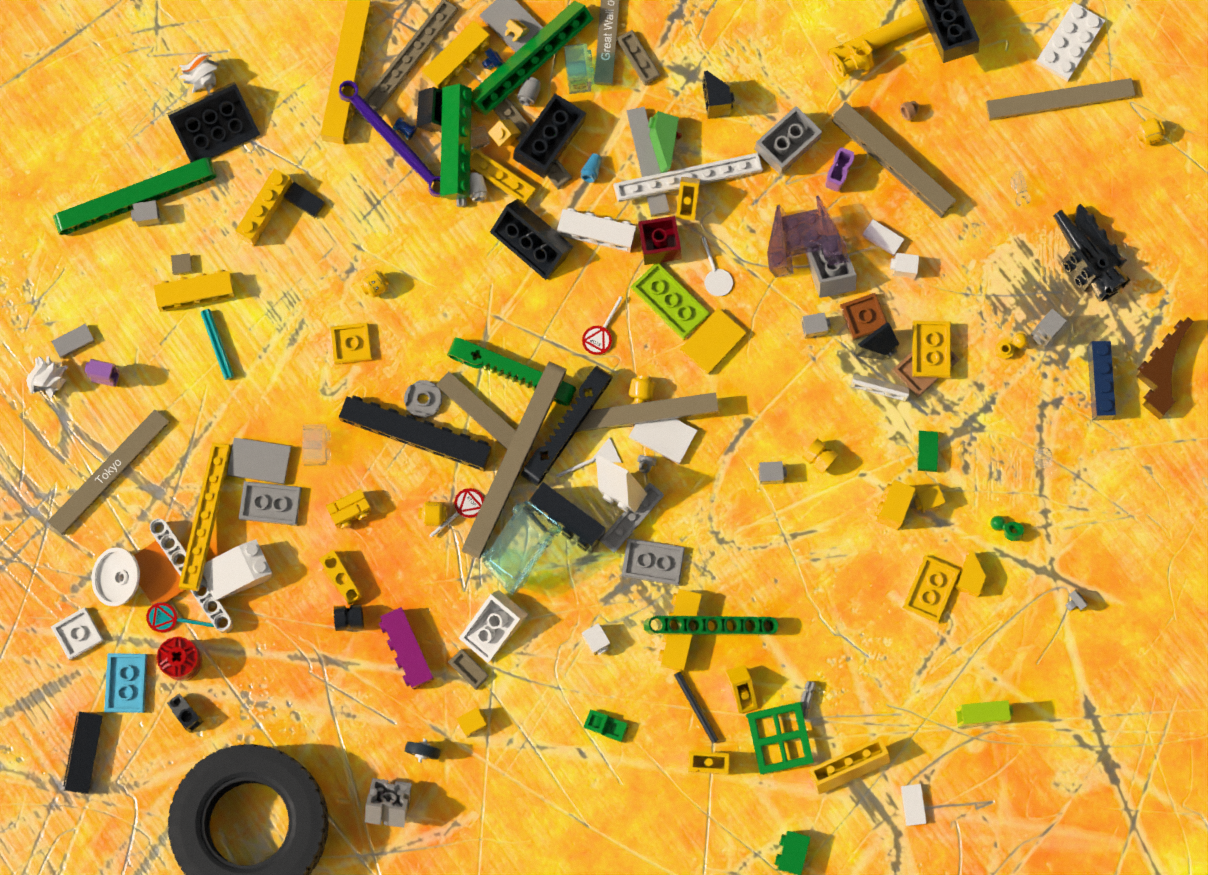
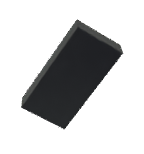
M293 182L283 196L284 199L313 218L318 215L325 205V201L296 182Z

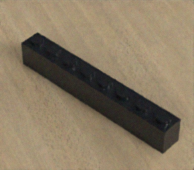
M354 395L352 398L346 396L339 414L341 422L483 472L492 451L491 446H488L489 443L486 441L478 440L477 442L471 440V437L466 434L460 433V435H457L449 428L442 427L440 429L434 427L435 424L429 421L422 423L417 421V418L412 415H400L397 410L392 408L385 410L375 402L368 404L363 402L362 398Z

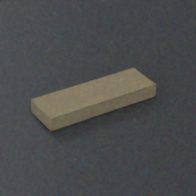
M633 30L616 38L617 43L644 86L661 77Z

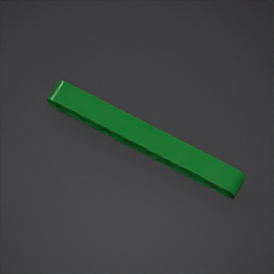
M202 158L53 215V220L59 235H67L134 210L133 204L158 201L211 181L217 177L211 158Z

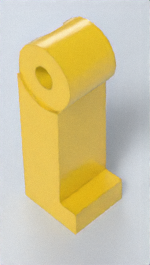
M334 550L319 558V561L349 606L362 598Z

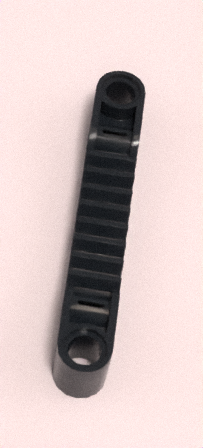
M599 366L593 368L579 389L580 398H575L578 404H571L573 411L567 410L569 417H562L564 423H558L560 430L554 429L553 431L556 435L549 436L551 442L545 441L546 446L539 447L524 467L521 476L536 486L543 481L612 381L613 376ZM592 391L593 396L586 398L585 392L590 393ZM548 454L549 459L543 460L541 456Z

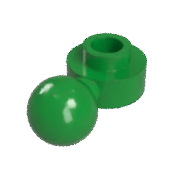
M999 515L994 516L990 521L992 529L996 531L1004 530V536L1008 540L1019 541L1022 539L1024 527L1020 523H1006L1005 519Z

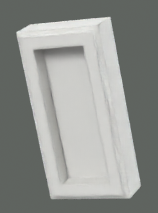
M873 219L862 234L864 238L893 256L904 241V238Z
M921 784L901 786L906 826L926 824Z

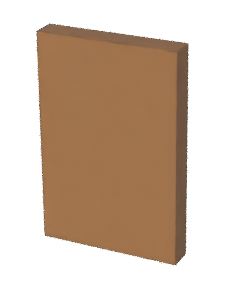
M951 350L952 368L960 359ZM912 352L892 369L894 374L918 398L940 379L912 377Z

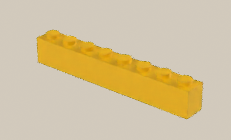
M371 0L347 1L320 134L322 141L345 144V139L349 138L350 128L348 124L353 119L354 111L351 110L353 103L343 101L339 97V87L342 82L347 80L353 81L357 86L360 84L361 76L358 74L359 69H362L364 65L362 54L367 49V41L365 39L366 34H370L371 23H369V19L374 15V6H372ZM344 86L342 93L347 97H351L354 95L355 90L351 86Z

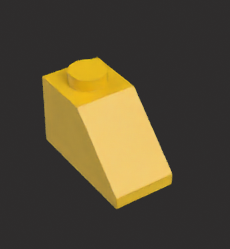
M970 550L967 553L955 589L977 597L980 593H984L987 583L984 582L986 575L974 551Z
M745 665L727 670L729 685L739 714L758 708L752 680Z

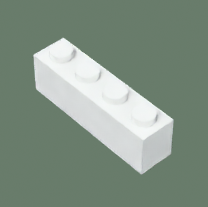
M568 208L567 210L562 209L557 232L562 237L630 253L636 226L627 221L620 223L610 217H604L603 219L596 217L593 213L582 214L578 213L575 209Z

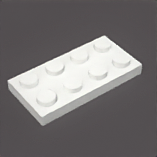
M1073 2L1038 57L1036 64L1067 82L1105 20Z

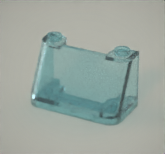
M527 500L522 504L518 503L513 508V516L490 549L487 548L481 556L483 558L482 564L512 596L523 588L528 581L526 579L530 576V572L545 550L552 544L554 536H558L563 530V527Z

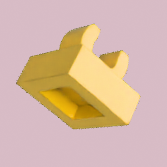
M516 18L509 19L506 24L509 29L506 30L505 35L509 36L511 32H514L515 37L512 41L515 42L521 36H526L530 29Z

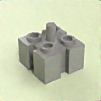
M372 778L370 794H368L366 802L365 823L381 825L383 821V824L386 826L404 828L411 801L412 783L396 781L395 784H388V780Z

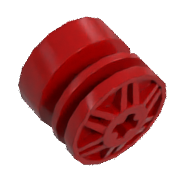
M179 636L164 641L159 647L156 656L157 664L161 671L177 681H186L195 677L200 671L203 662L202 654L198 647L187 638ZM176 654L181 655V661L176 660Z

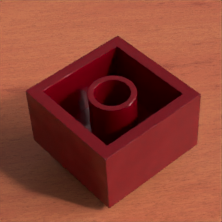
M675 216L638 221L644 265L682 259Z

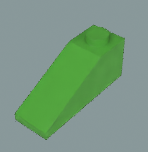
M658 111L653 117H650L648 127L650 128L649 136L660 171L664 173L671 168L679 117Z

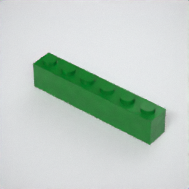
M462 84L442 87L440 197L449 200L470 197L472 88Z

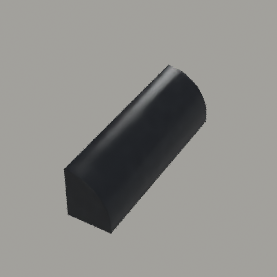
M80 711L76 713L62 791L88 794L103 715Z

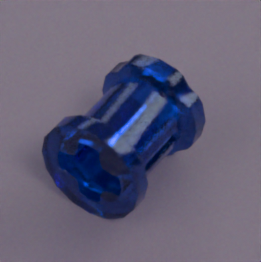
M399 117L392 129L405 136V139L409 141L414 136L417 127L404 121L403 117Z

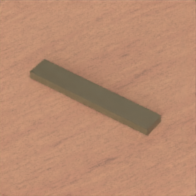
M506 97L493 111L501 120H512L521 131V134L516 138L520 143L531 126L508 97ZM557 160L547 174V178L557 190L572 179V176L559 160Z
M448 371L436 386L508 450L516 431Z

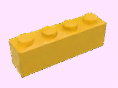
M473 20L422 70V77L432 87L442 89V87L449 86L451 79L454 76H459L463 72L464 67L468 63L471 64L476 59L477 54L489 46L490 35Z
M275 168L273 169L236 228L235 232L238 238L255 246L282 203L283 196L293 184L290 176Z
M217 270L214 274L209 275L201 273L189 279L188 277H181L173 282L161 281L158 285H153L157 307L160 312L235 297L230 272L226 270Z
M679 589L678 594H673L671 604L675 605L673 612H669V616H697L702 594ZM672 620L670 627L674 631L677 628V624ZM690 621L689 627L693 630L695 623ZM664 635L662 642H665L666 645L664 650H660L658 661H661L660 667L683 672L692 635Z
M881 737L808 770L810 778L820 795L889 764L890 758Z

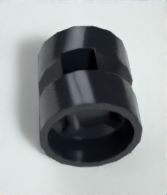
M362 604L350 605L349 608L345 605L334 606L336 632L347 631L349 627L352 630L364 629Z

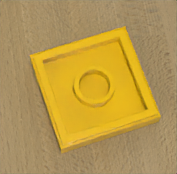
M368 322L330 327L335 365L373 361Z

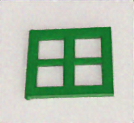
M802 702L746 714L760 775L814 763L802 710ZM795 711L799 730L782 733L778 715ZM773 716L777 735L760 738L756 720ZM801 738L805 757L788 760L784 741ZM779 743L783 762L766 765L762 746Z

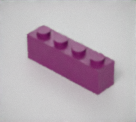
M402 607L380 616L382 620L379 623L383 634L387 632L390 638L387 640L391 651L395 650L398 656L394 658L399 669L403 668L406 674L402 676L406 686L411 685L412 689H416L433 681L434 678Z

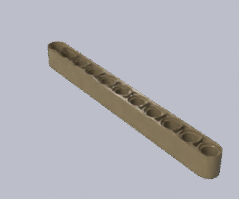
M551 361L546 365L461 552L476 559L481 558L567 371L566 368Z

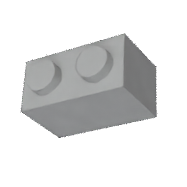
M1051 309L1031 333L1033 340L1039 345L1046 346L1067 320L1054 309Z

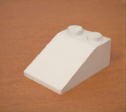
M598 455L596 457L598 489L604 495L602 498L611 504L613 502L617 503V506L625 512L630 510L635 513L647 493L628 470Z
M256 539L241 544L206 562L203 576L215 601L267 582L272 575Z
M498 590L489 595L459 639L489 663L517 631L528 614Z

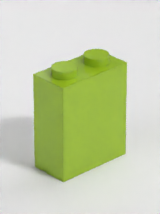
M1009 700L961 704L956 708L958 728L1005 724L1013 717V707L1009 705Z

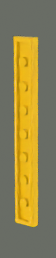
M212 443L178 586L183 590L199 591L231 455L232 446L229 444Z

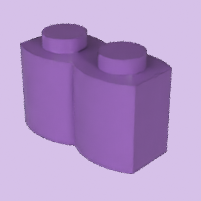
M842 147L836 152L833 164L826 177V188L836 192L842 189L854 159V152Z
M90 359V362H87L85 366V373H87L88 378H91V382L116 387L120 371L114 363Z

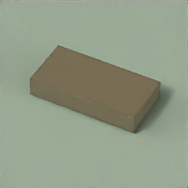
M462 648L448 661L475 690L489 677Z

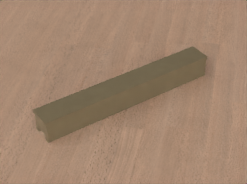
M844 102L843 106L833 115L832 122L940 218L955 205L957 200L847 102Z

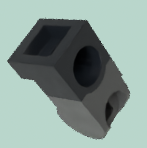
M180 693L167 702L173 714L189 733L204 722Z

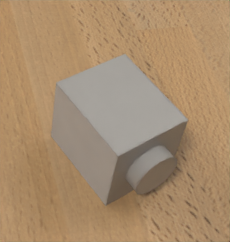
M156 200L133 204L134 210H131V218L138 227L161 224L159 206Z
M825 312L802 316L801 325L804 339L825 336L828 333V329H831L830 320L826 318Z
M782 461L759 462V485L782 484L784 478H787L786 467H783Z

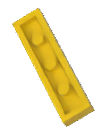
M476 148L471 151V170L483 175L486 180L514 199H519L526 205L536 191L534 187Z

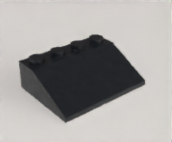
M235 82L166 113L191 163L202 158H212L260 135Z

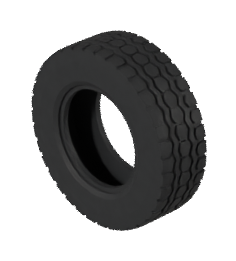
M240 744L209 754L188 771L172 798L173 801L170 805L168 817V836L174 858L185 875H310L324 852L329 831V816L322 790L315 778L303 765L286 753L272 747ZM249 783L263 784L275 790L286 806L289 821L286 838L278 851L261 863L247 866L233 864L218 852L212 841L210 820L213 809L219 799L234 787Z

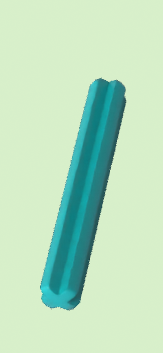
M205 309L201 311V316L225 380L232 379L234 374L210 309Z

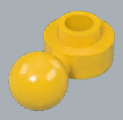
M1018 333L1014 336L1013 341H999L995 348L996 355L1003 360L1011 358L1016 347L1024 348L1028 344V337L1023 333ZM1007 346L1009 351L1003 352L1002 347Z

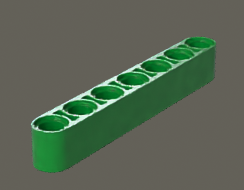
M653 616L646 619L643 625L645 632L650 635L766 636L774 634L779 626L777 620L773 617ZM652 620H655L657 622V630L652 629ZM672 620L675 621L677 624V628L675 631L672 630L670 627V622ZM690 621H693L696 625L694 631L689 627ZM709 621L714 623L713 631L708 628ZM728 621L733 624L732 631L727 628ZM747 621L750 622L752 626L750 631H748L745 626ZM766 621L770 624L769 631L764 628Z

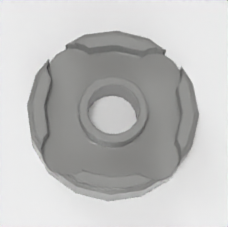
M419 380L407 388L404 394V403L411 415L417 418H428L439 411L442 405V395L434 383L428 380ZM420 395H427L429 399L427 403L421 404L418 402V397Z

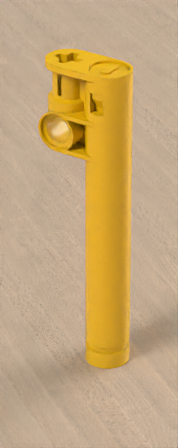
M919 9L827 51L829 60L842 77H845L847 72L854 69L868 70L874 66L873 50L926 27L927 24Z

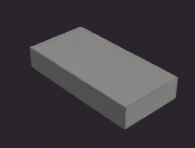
M83 324L51 342L62 359L95 342L87 325Z

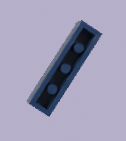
M1091 341L1087 346L1092 421L1112 420L1116 416L1111 341Z

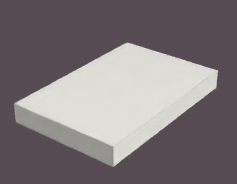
M668 419L635 424L629 439L680 464L697 430L677 419Z

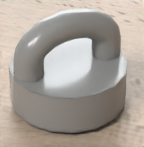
M639 454L637 462H640V472L648 473L651 467L655 466L656 459Z

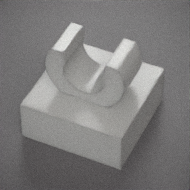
M1075 589L1069 594L1072 600L1065 606L1069 611L1076 606L1082 610L1088 603L1078 590Z

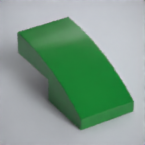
M919 431L917 471L937 472L938 432Z
M590 709L583 728L622 743L629 724Z

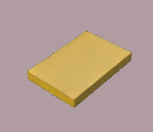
M717 308L680 348V351L705 373L709 374L746 335V332Z
M912 321V377L951 378V321Z
M924 555L902 608L938 624L961 570Z

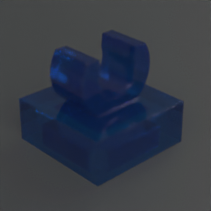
M489 48L485 51L488 58L482 64L489 71L494 67L499 68L504 63L496 50Z

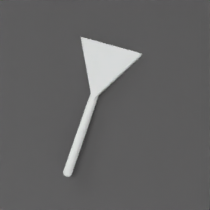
M610 437L593 458L556 474V477H561L587 464L596 462L598 455L612 463H621Z

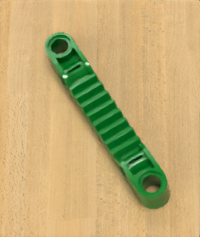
M457 337L454 338L447 353L449 358L475 369L483 367L485 371L490 367L492 374L497 370L498 376L504 373L505 379L511 376L512 382L518 379L519 385L525 382L526 388L532 385L533 391H535L543 372ZM477 354H479L480 358L474 360L473 356L476 357ZM562 381L553 402L569 407L577 388Z

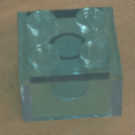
M587 43L564 46L569 94L591 92V85H595L591 49H587Z

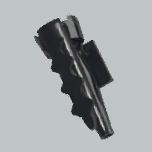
M1079 204L1076 207L1074 222L1063 210H1059L1053 215L1070 247V251L1062 260L1063 267L1070 273L1075 284L1083 292L1090 286L1097 300L1103 302L1118 293L1121 287L1124 288L1129 284L1130 278L1120 269L1127 259L1121 257L1118 253L1117 245L1108 240L1105 229L1097 225L1094 214L1089 213L1082 204Z

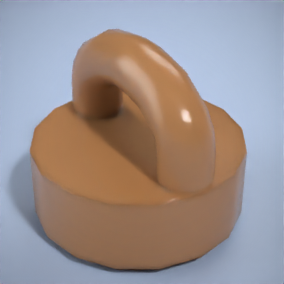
M907 101L900 105V112L905 120L910 121L916 117L919 111V105L916 101Z

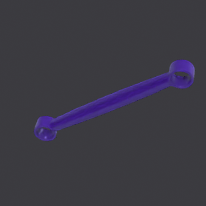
M347 80L342 82L339 87V97L343 101L352 102L383 139L428 184L429 193L433 197H440V193L434 192L431 188L433 182H440V176L435 177L404 140L358 94V87L353 81ZM344 86H351L354 88L355 93L353 96L347 97L343 95L342 88Z

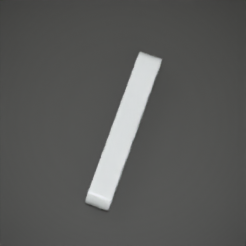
M154 519L150 523V531L181 576L184 563L178 565L176 560L179 556H186V550L163 519ZM158 525H164V530L161 533L155 532ZM170 540H174V547L171 549H167L166 543ZM202 576L200 588L205 587L207 589L206 594L198 596V591H190L214 627L221 633H228L233 628V621L220 601L214 600L207 582ZM216 603L217 609L214 612H209V605ZM222 619L228 620V625L225 628L219 627V622Z

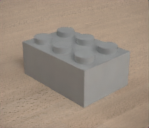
M795 106L756 141L754 150L781 175L820 140L822 131Z

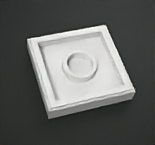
M86 607L51 626L70 661L104 642Z

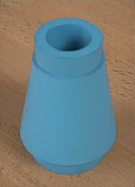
M591 154V157L580 171L581 178L584 181L593 183L598 179L602 160L600 155Z

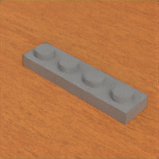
M650 482L644 488L647 495L635 513L630 510L624 511L600 539V542L613 553L621 547L664 497V494Z

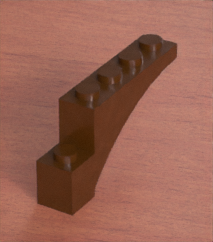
M1189 317L1184 321L1180 319L1173 327L1176 331L1172 335L1168 333L1161 341L1164 343L1160 349L1156 347L1150 354L1152 357L1150 361H1144L1138 368L1140 372L1136 377L1151 388L1143 397L1145 402L1142 405L1159 420L1176 402L1172 397V368L1179 344L1186 331L1194 322Z

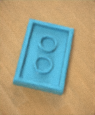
M107 653L105 713H145L147 654Z

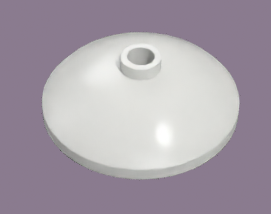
M111 548L104 551L98 557L92 571V587L95 595L102 603L108 606H121L134 596L138 588L140 571L137 560L132 553L123 548Z

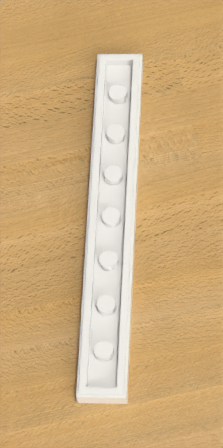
M759 153L617 182L613 186L617 201L620 203L679 190L681 177L700 179L699 185L760 173L763 171Z

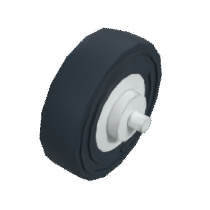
M423 739V742L419 741L418 743L410 741L406 743L405 752L415 755L416 758H419L418 762L422 763V759H439L441 750L430 746L427 743V739Z

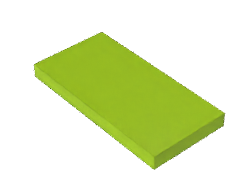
M655 263L630 286L683 341L711 314L660 263Z

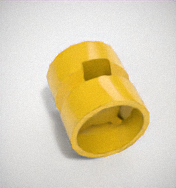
M817 438L802 458L809 464L814 463L815 469L824 474L839 455L832 449L827 450L826 444Z

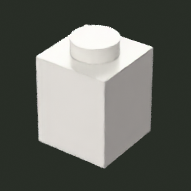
M896 253L894 259L891 258L890 270H893L892 276L915 279L918 271L919 255Z
M599 623L582 632V637L593 655L596 653L602 655L609 650L610 642Z

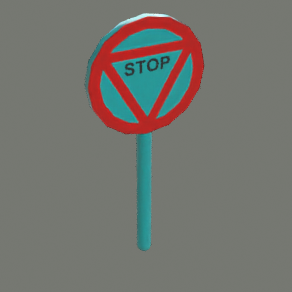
M165 602L153 604L146 614V621L149 627L159 633L170 631L176 625V622L214 627L212 623L177 618L175 608Z

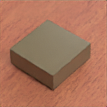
M190 253L171 255L173 275L192 273Z

